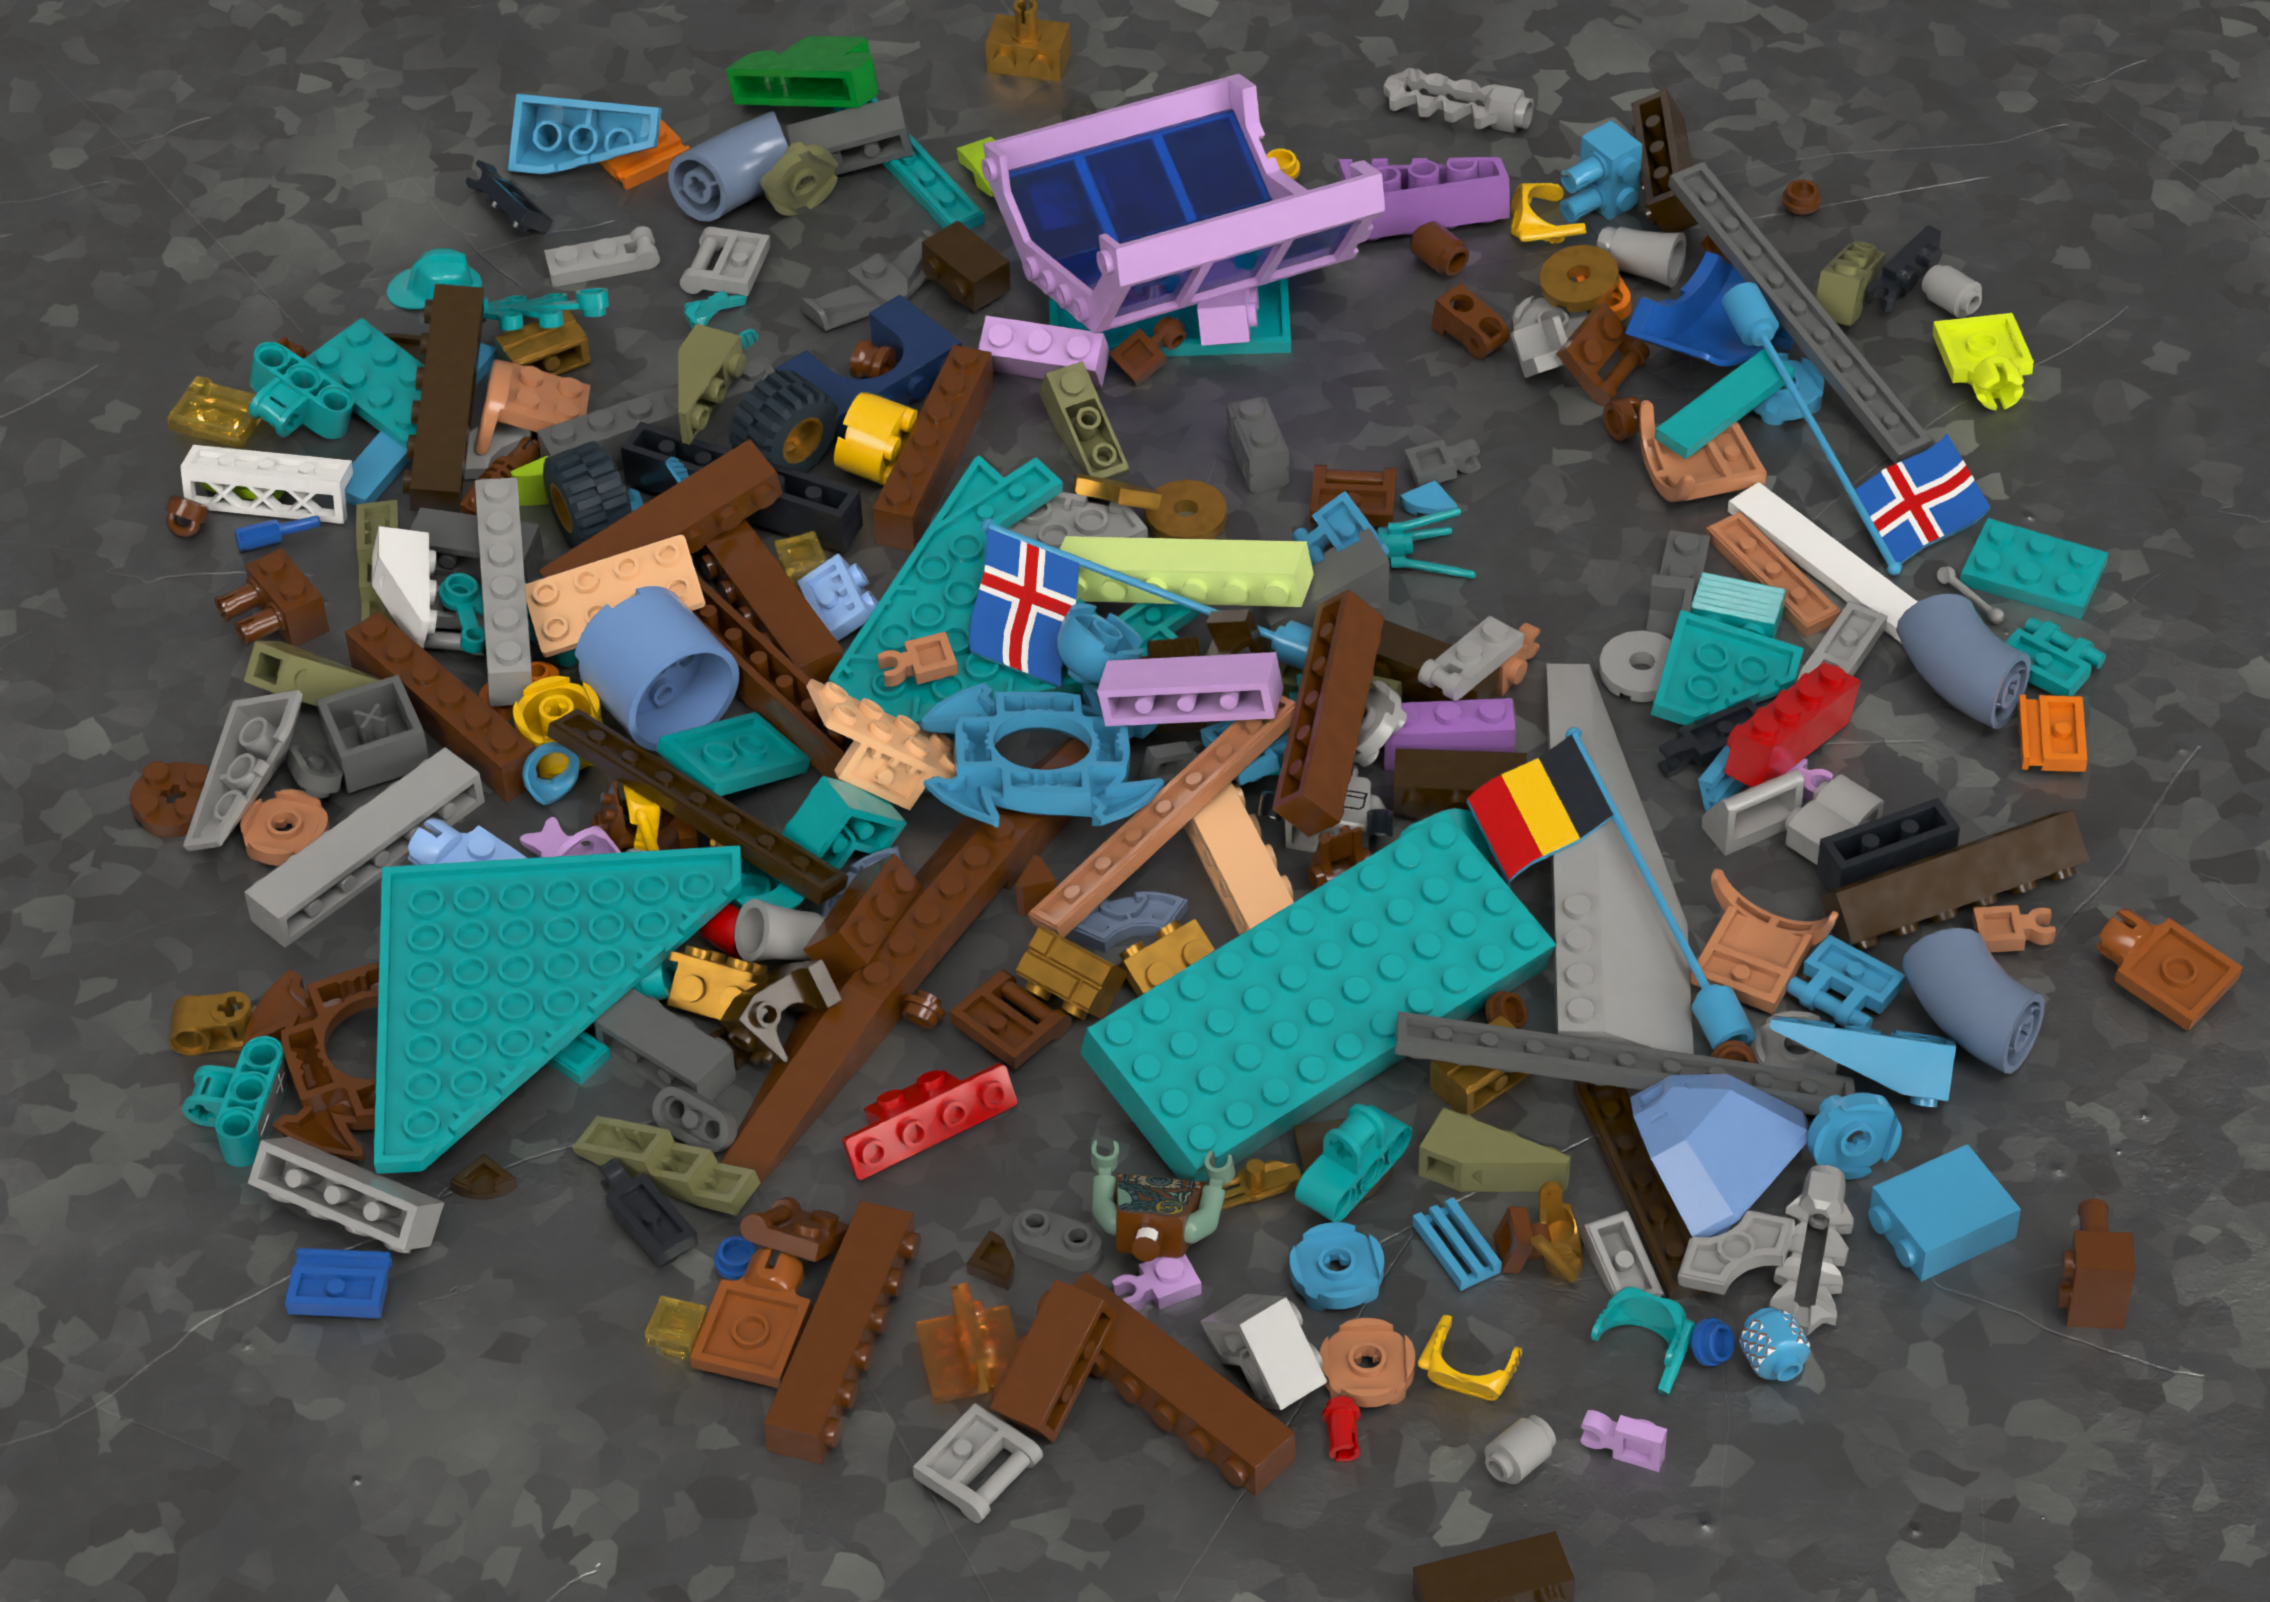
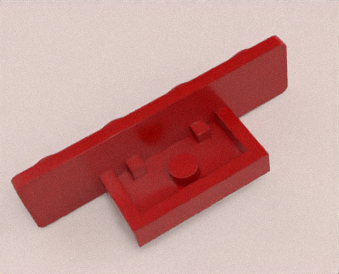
M997 1063L962 1081L944 1070H933L919 1076L915 1084L902 1090L894 1089L879 1095L876 1099L877 1102L864 1107L870 1125L842 1139V1144L854 1177L863 1180L1014 1107L1018 1101L1006 1066Z

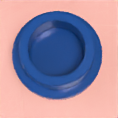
M743 1236L726 1238L719 1245L714 1256L717 1272L725 1279L739 1280L744 1276L752 1254L759 1250V1248Z
M1704 1318L1696 1325L1691 1337V1347L1697 1361L1704 1366H1717L1731 1357L1735 1347V1338L1732 1329L1727 1324L1722 1323L1716 1318Z

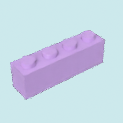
M1276 652L1112 660L1106 662L1097 693L1105 726L1273 719L1276 716L1283 692V683Z

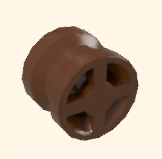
M861 339L855 346L851 356L850 375L856 379H864L886 374L895 368L896 351L893 347L886 345L880 348L875 347L872 341Z

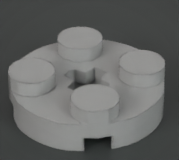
M1378 680L1372 681L1376 687L1370 688L1368 692L1366 711L1363 715L1358 738L1359 744L1353 763L1357 762L1363 767L1370 765L1377 758L1379 749L1392 733L1402 728L1407 719V713L1401 708L1399 694L1387 684Z

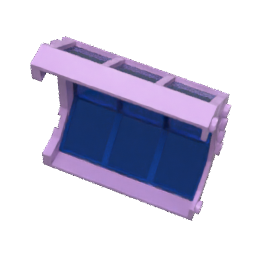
M1240 74L983 144L985 159H982L981 162L982 171L985 179L990 184L1017 249L1026 278L1037 285L1044 294L1049 295L1061 308L1067 310L1078 322H1081L1094 334L1237 291L1250 289L1353 259L1359 252L1357 248L1358 243L1366 241L1374 229L1372 221L1380 218L1385 212L1382 173L1364 160L1349 164L1350 179L1307 190L1280 170L1275 157L1268 159L1259 140L1264 138L1265 133L1259 121L1256 85Z

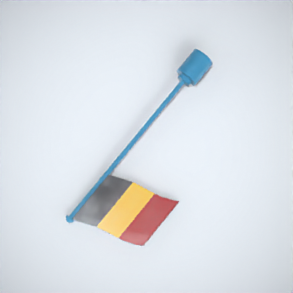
M1569 728L1565 734L1566 739L1542 756L1491 779L1471 794L1467 799V804L1508 884L1531 865L1580 843L1613 819L1702 989L1692 1004V1011L1712 1049L1714 1050L1717 1045L1727 1040H1738L1748 1046L1753 1043V1040L1756 1038V1032L1733 989L1729 986H1720L1718 984L1710 985L1590 758L1580 738L1582 731L1579 728Z

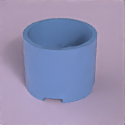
M646 586L636 588L635 596L624 600L614 608L606 604L585 627L575 650V657L579 660V679L592 687L598 695L599 702L639 746L651 751H656L660 736L718 722L729 708L739 683V668L732 654L673 591L664 587Z

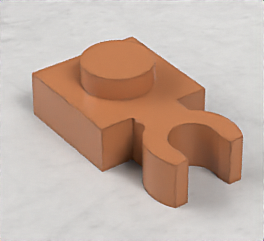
M1524 623L1518 631L1524 633L1523 647L1500 665L1496 695L1503 697L1513 684L1517 685L1522 681L1528 666L1526 660L1533 658L1540 648V644L1535 643L1534 640L1540 634L1541 629L1528 623Z
M946 632L905 641V652L903 653L887 650L877 655L879 669L895 668L884 671L885 686L889 687L901 684L906 677L912 675L918 685L958 674L957 661Z
M2018 905L1973 908L1972 923L1974 931L1982 935L1991 953L2024 951L2026 940H2030L2038 945L2054 943L2056 933L2055 927L2039 926L2050 925L2052 912L2049 908H2036L2023 915H2020Z

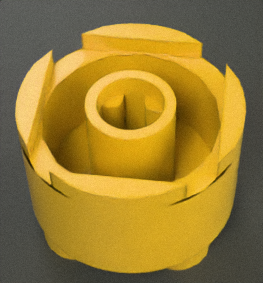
M859 393L852 402L843 421V424L848 426L845 438L838 437L834 453L835 466L846 472L884 485L913 428L918 411L872 393Z
M552 676L537 680L523 690L524 696L518 704L515 702L513 706L515 728L532 742L536 748L548 742H556L547 736L549 723L576 708L602 723L598 695L589 684L583 681V686L571 683L570 677ZM553 752L543 756L538 762L540 777L553 778L561 774L569 763L567 755ZM579 756L581 761L580 770L587 766H594Z

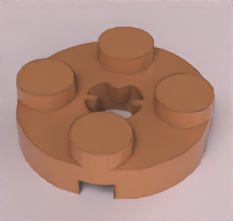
M285 789L274 792L276 798L269 799L264 803L259 798L252 803L244 814L240 827L247 855L251 859L269 865L281 866L289 857L299 853L317 840L325 831L330 830L328 815L321 807L320 800L301 790ZM287 824H293V828L288 831L276 830L285 828Z
M1376 1318L1349 1320L1341 1324L1339 1332L1332 1335L1329 1340L1327 1336L1320 1347L1319 1353L1323 1360L1321 1370L1327 1380V1383L1324 1385L1329 1390L1331 1399L1345 1396L1353 1399L1358 1407H1378L1386 1404H1398L1406 1397V1390L1413 1382L1415 1375V1349L1411 1340L1406 1335L1404 1339L1399 1333L1393 1331L1392 1324ZM1366 1356L1373 1357V1363L1380 1362L1373 1368H1362L1357 1365L1362 1362V1357Z

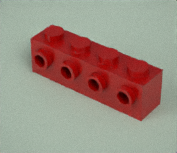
M1825 662L1810 673H1804L1796 684L1788 690L1783 689L1774 701L1766 707L1758 708L1753 717L1744 724H1738L1734 727L1727 741V747L1730 748L1724 773L1750 787H1754L1788 772L1850 723L1861 680L1847 674L1842 668Z

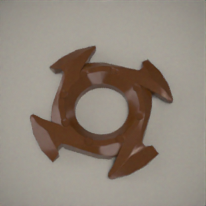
M379 962L306 984L308 991L304 990L302 977L292 969H289L266 991L252 1012L243 1037L244 1046L251 1039L259 1036H270L278 1041L282 1040L286 1065L302 1109L296 1115L284 1114L272 1124V1128L284 1137H291L338 1158L364 1160L363 1148L353 1137L349 1129H375L376 1079L356 1078L338 1070L328 1059L327 1045L333 1031L346 1018L361 1010L378 1007Z

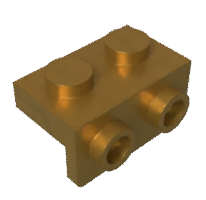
M1196 919L1183 926L1180 925L1178 920H1175L1155 933L1158 939L1156 942L1145 947L1143 942L1139 941L1119 954L1122 962L1117 966L1127 971L1126 978L1138 997L1215 951Z

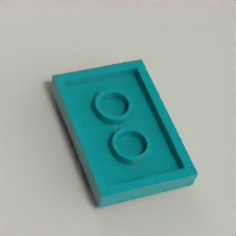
M1987 518L1964 565L1960 581L1973 589L2081 620L2107 565L2109 553Z
M756 712L660 736L656 751L671 763L672 767L719 796L807 773L811 760L807 754Z

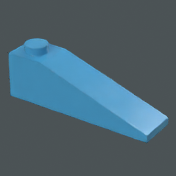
M516 94L508 171L548 175L657 148L662 108Z
M1771 1015L1770 1029L1900 1094L1909 1095V1103L1937 1107L1938 1100L1948 1101L1956 1051L1955 1040H1952L1950 1037L1893 1030L1890 1036L1881 1035L1880 1030L1867 1026L1853 1025L1840 1029L1835 1028V1024L1829 1022Z

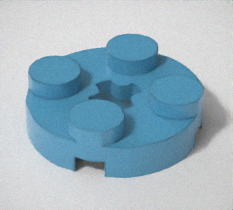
M1777 353L1782 361L1795 368L1793 382L1810 412H1818L1822 405L1823 375L1806 358L1801 357L1800 363L1795 360H1788L1787 353ZM1779 389L1753 409L1769 425H1780L1785 420L1803 418L1788 389Z
M1854 1093L1844 1097L1832 1095L1820 1104V1113L1813 1120L1807 1136L1808 1150L1816 1164L1836 1167L1844 1173L1845 1180H1852L1872 1173L1870 1166L1876 1164L1881 1158L1886 1163L1893 1157L1901 1142L1902 1127L1889 1102L1881 1095L1871 1093ZM1860 1130L1863 1132V1134L1854 1136L1852 1142L1847 1141L1848 1136Z
M1330 1222L1310 1228L1303 1234V1241L1296 1248L1295 1245L1290 1252V1279L1296 1291L1304 1297V1301L1309 1308L1316 1311H1322L1327 1308L1347 1309L1362 1303L1372 1302L1377 1298L1379 1286L1384 1278V1253L1377 1239L1368 1233L1367 1238L1365 1235L1355 1232L1354 1225L1343 1222ZM1339 1260L1341 1266H1348L1342 1271L1328 1269L1330 1268V1261Z

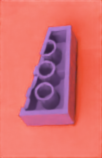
M1500 157L1449 158L1446 164H1437L1427 160V158H1412L1410 165H1388V158L1372 159L1371 166L1382 173L1385 212L1380 218L1372 221L1374 229L1367 238L1369 241L1400 234L1413 235L1419 226L1431 221L1437 222L1445 229H1452L1459 225L1479 222L1491 223L1498 219L1510 218L1509 176ZM1338 159L1339 181L1350 179L1349 164L1353 163V159Z

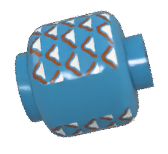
M1764 1308L1749 1316L1743 1325L1744 1328L1739 1342L1754 1373L1762 1379H1778L1779 1381H1788L1799 1375L1803 1370V1364L1810 1355L1811 1349L1809 1341L1795 1316L1788 1311L1776 1310L1775 1308Z

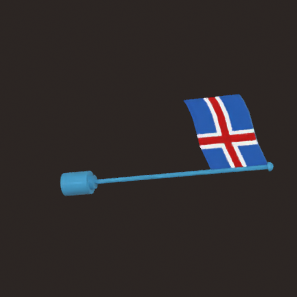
M1745 282L1734 286L1723 296L1721 301L1722 307L1741 341L1749 346L1763 345L1884 557L1888 565L1886 569L1888 574L1892 576L1900 574L1902 564L1921 550L1969 528L1987 514L1990 510V505L1948 434L1926 451L1883 469L1854 489L1770 342L1779 327V323L1759 287L1755 283Z
M991 518L985 519L981 524L983 533L987 535L985 570L971 617L969 637L971 654L1063 689V661L1057 650L1058 631L1070 607L1077 604L1080 566L1208 616L1211 611H1219L993 524V519ZM1293 620L1289 621L1286 626L1280 625L1276 632L1257 625L1260 635L1272 640L1271 649L1276 651L1278 661L1301 670L1304 669L1313 628Z

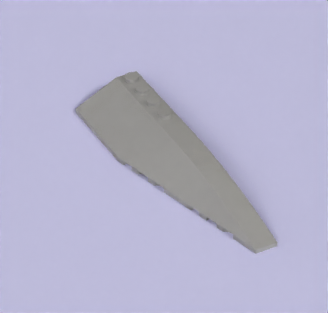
M1546 664L1548 751L1566 739L1565 734L1569 728L1577 727L1582 731L1580 738L1688 942V924L1590 665ZM1612 819L1580 843L1551 856L1553 941L1556 943L1553 951L1555 1034L1694 1054L1690 966Z

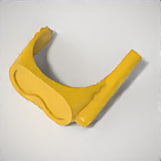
M1520 183L1517 186L1510 207L1512 215L1511 234L1518 237L1520 241L1544 240L1545 242L1549 241L1552 244H1558L1563 242L1565 237L1586 234L1585 223L1555 226L1542 220L1532 211L1529 204H1531L1533 197L1549 201L1561 200L1564 196V189L1559 184Z
M622 783L630 823L638 825L634 839V848L642 851L660 850L657 844L661 807Z
M1443 1315L1417 1362L1418 1366L1428 1370V1378L1438 1386L1488 1401L1497 1400L1512 1378L1513 1373L1516 1372V1366H1519L1522 1348L1515 1346L1504 1371L1498 1370L1481 1376L1460 1373L1447 1365L1441 1356L1453 1317Z

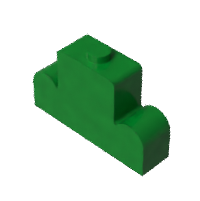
M807 36L782 53L773 50L757 51L742 57L726 68L733 103L736 105L860 108L879 94L867 37Z

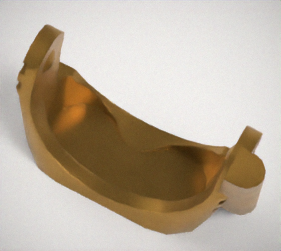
M1548 1181L1539 1188L1540 1223L1548 1225L1552 1241L1549 1242L1542 1234L1531 1238V1243L1544 1256L1546 1269L1551 1274L1563 1277L1568 1282L1574 1283L1577 1280V1274L1581 1273L1584 1268V1255L1579 1226L1571 1204L1562 1203L1563 1189L1561 1184L1557 1181Z

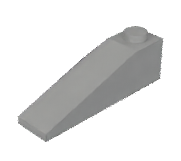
M299 690L232 702L183 844V848L187 851L221 847L283 763L290 748L300 712L303 694Z

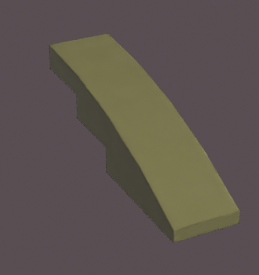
M398 500L356 504V546L359 562L361 620L363 621L380 611L398 627L372 587V552L378 528L381 526L400 529Z
M597 1115L572 1147L575 1154L598 1166H602L615 1158L632 1179L645 1173L664 1195L737 1216L761 1183L753 1169L718 1163L711 1149L676 1143L669 1129Z

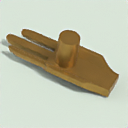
M1251 1159L1247 1162L1246 1168L1240 1169L1238 1175L1230 1183L1223 1185L1222 1189L1236 1185L1238 1187L1226 1190L1222 1209L1246 1202H1255L1297 1187L1302 1175L1295 1163L1288 1164L1273 1159L1265 1162L1260 1159Z

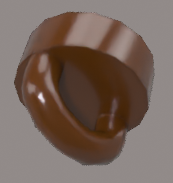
M1619 398L1605 404L1603 410L1604 425L1610 436L1617 441L1631 438L1639 432L1641 402L1638 398Z
M172 495L165 509L168 511L166 518L167 526L177 536H193L198 532L201 523H205L209 512L208 506L181 496ZM181 516L190 519V525L188 527L180 526L177 523V517Z

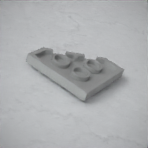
M1067 492L1060 493L1007 528L1060 549L1065 536L1148 538V528L1130 506L1119 505L1112 501L1109 506L1090 503L1087 500V496Z

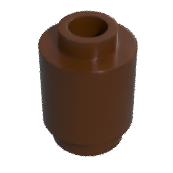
M1431 221L1419 226L1412 235L1411 252L1439 274L1455 276L1466 266L1469 260V251L1465 248L1464 242L1437 222Z

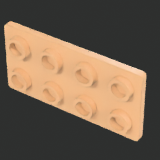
M677 535L525 584L526 602L542 655L550 657L575 649L581 634L590 620L606 604L614 608L624 600L635 596L636 588L646 586L664 587L673 591L691 611L704 607L706 603L684 535Z
M811 679L806 687L824 725L854 740L834 769L838 779L910 811L926 788L924 780L930 779L933 776L945 779L955 777L954 742L945 734L940 732L930 734L920 729L913 720L904 715H898L897 718L889 715L872 700L863 698L859 701L849 696L842 687L833 682L822 684Z

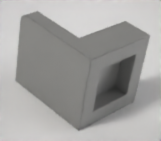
M1559 315L1511 332V338L1525 378L1564 365L1556 355L1568 340Z

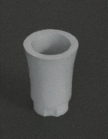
M1606 227L1601 230L1597 240V246L1610 252L1615 258L1618 271L1648 278L1671 288L1676 285L1681 276L1687 247L1684 233L1652 232L1619 227L1618 229Z
M751 899L743 905L737 917L735 925L737 951L741 958L748 962L770 959L812 961L803 949L826 917H822L815 912L789 909L759 899Z

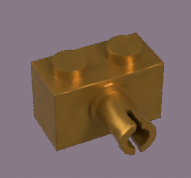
M1016 0L1013 3L1014 16L996 14L985 42L987 72L1061 81L1071 55L1070 23L1037 19L1038 4L1035 0H1029V10L1026 7V0Z

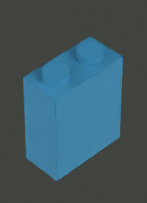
M1966 1144L1873 1186L1868 1217L1874 1230L1878 1234H1884L1892 1244L1900 1263L1906 1268L1910 1267L1922 1282L2015 1239L2021 1209L1971 1147Z

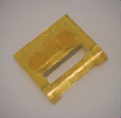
M197 376L168 415L169 430L242 448L261 421V418L254 419L248 414L249 406L256 394L214 384L210 378Z

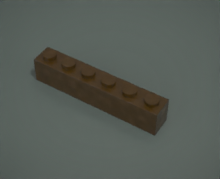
M435 284L433 299H426L424 323L430 324L429 333H421L420 357H426L425 367L417 366L415 387L416 391H422L421 400H413L411 425H417L416 435L409 434L407 443V459H413L412 469H404L403 494H410V509L412 511H419L421 507L460 513L484 318V288Z
M2074 810L2061 811L1819 895L1827 917L1832 911H1836L1839 914L1831 930L1832 935L1861 950L1879 944L1878 935L1892 931L1894 937L1914 932L1920 929L1918 921L1932 917L1933 923L1956 917L1959 915L1957 908L1971 903L1972 908L1996 903L1999 901L1997 893L2010 889L2011 894L2016 895L2033 890L2038 887L2036 880L2048 875L2051 881L2070 877L2077 874L2075 866L2088 862L2090 859Z

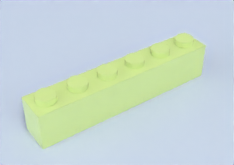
M1065 536L1060 550L1203 605L1302 607L1314 576L1307 541ZM1079 567L1077 600L1080 598L1084 602L1177 604L1084 567Z

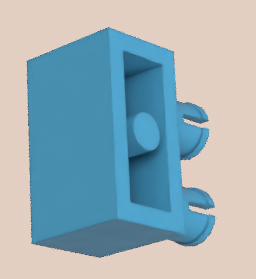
M1612 120L1581 136L1580 163L1561 172V182L1564 188L1571 194H1574L1559 203L1561 205L1559 207L1560 213L1568 223H1575L1578 219L1594 210L1598 211L1608 220H1611L1639 204L1642 143Z

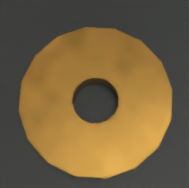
M1590 245L1566 247L1554 253L1544 262L1539 274L1542 295L1548 303L1558 308L1557 304L1566 307L1567 311L1571 312L1593 310L1595 306L1604 302L1607 303L1613 297L1612 292L1616 287L1618 289L1620 284L1618 265L1615 258L1610 252L1598 246ZM1578 276L1588 277L1586 280L1581 282L1571 281L1573 278Z
M1184 479L1171 481L1157 487L1155 491L1162 494L1160 508H1157V510L1144 508L1146 526L1150 527V533L1155 538L1215 539L1224 530L1227 522L1225 497L1217 488L1203 481ZM1183 511H1190L1195 513L1194 515L1188 517L1177 515L1178 513Z

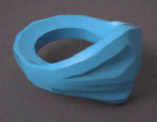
M548 742L537 747L527 757L523 766L522 776L526 789L537 802L543 805H549L560 800L572 789L577 781L581 764L579 756L557 742ZM558 752L567 755L569 758L566 769L552 780L537 777L536 766L543 756Z

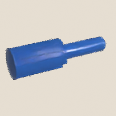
M317 515L278 524L277 519L235 528V540L240 552L281 543V536L318 528L321 526V522Z

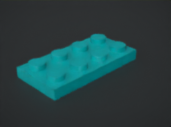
M360 318L304 358V360L348 389L354 397L353 411L407 449L409 434L416 435L417 425H411L413 400L420 401L422 392L416 391L415 387L417 366L425 367V365L363 318Z

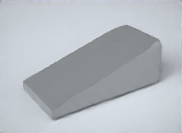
M1628 1211L1584 1225L1580 1234L1581 1240L1611 1297L1623 1287L1628 1286L1636 1287L1659 1297L1664 1296Z

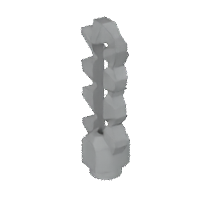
M1407 68L1401 73L1391 75L1383 85L1384 95L1389 98L1390 110L1396 111L1416 104L1419 117H1430L1436 110L1441 109L1444 112V120L1450 123L1472 114L1474 127L1477 129L1490 125L1492 129L1516 134L1519 128L1527 129L1529 127L1534 111V100L1525 97L1522 89L1497 84L1486 85L1480 88L1473 80L1461 79L1453 81L1448 76L1439 73L1426 75L1419 69ZM1406 85L1412 90L1411 92L1405 91ZM1426 89L1429 94L1438 96L1431 97L1422 95L1419 92V90ZM1447 94H1450L1457 100L1467 101L1470 103L1465 104L1450 101L1445 96ZM1480 100L1485 106H1478L1475 101Z
M1816 1165L1810 1168L1803 1183L1802 1194L1786 1207L1785 1217L1795 1219V1231L1784 1266H1778L1774 1273L1773 1282L1782 1285V1287L1775 1293L1769 1305V1308L1785 1310L1794 1315L1806 1336L1822 1323L1836 1326L1838 1312L1831 1294L1842 1293L1843 1278L1841 1271L1836 1266H1845L1849 1251L1840 1234H1852L1854 1217L1844 1202L1846 1194L1845 1175L1841 1170L1830 1165ZM1808 1225L1815 1229H1828L1815 1306L1811 1305L1809 1308L1801 1307L1797 1302H1794Z

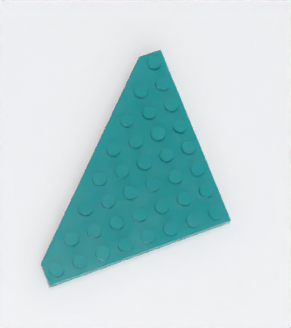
M740 846L382 867L374 1167L376 1174L424 1171L669 956L670 951H675L735 899L742 892Z

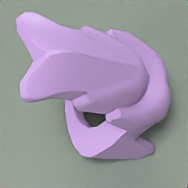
M555 817L546 820L541 832L527 833L520 837V843L539 857L621 853L606 832L599 826H592L573 836H567L561 830ZM590 841V846L584 847L581 842Z

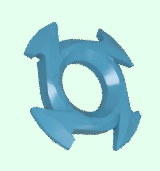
M982 683L958 691L937 703L922 718L921 725L924 731L955 734V777L950 779L939 776L924 780V786L942 803L954 810L997 828L999 827L1000 816L995 806L1034 815L1092 817V826H1102L1128 817L1146 806L1164 788V780L1160 778L1127 782L1130 767L1129 738L1137 737L1144 739L1158 724L1105 726L1097 693L1098 686L1092 684L1083 685L1082 696L1086 704L1085 706L1081 703V695L1063 692H995V701H993V690L986 683ZM1043 731L1079 739L1087 745L1089 753L1073 765L1059 769L1040 770L1022 767L1008 761L998 753L995 744L1001 738L1017 733Z

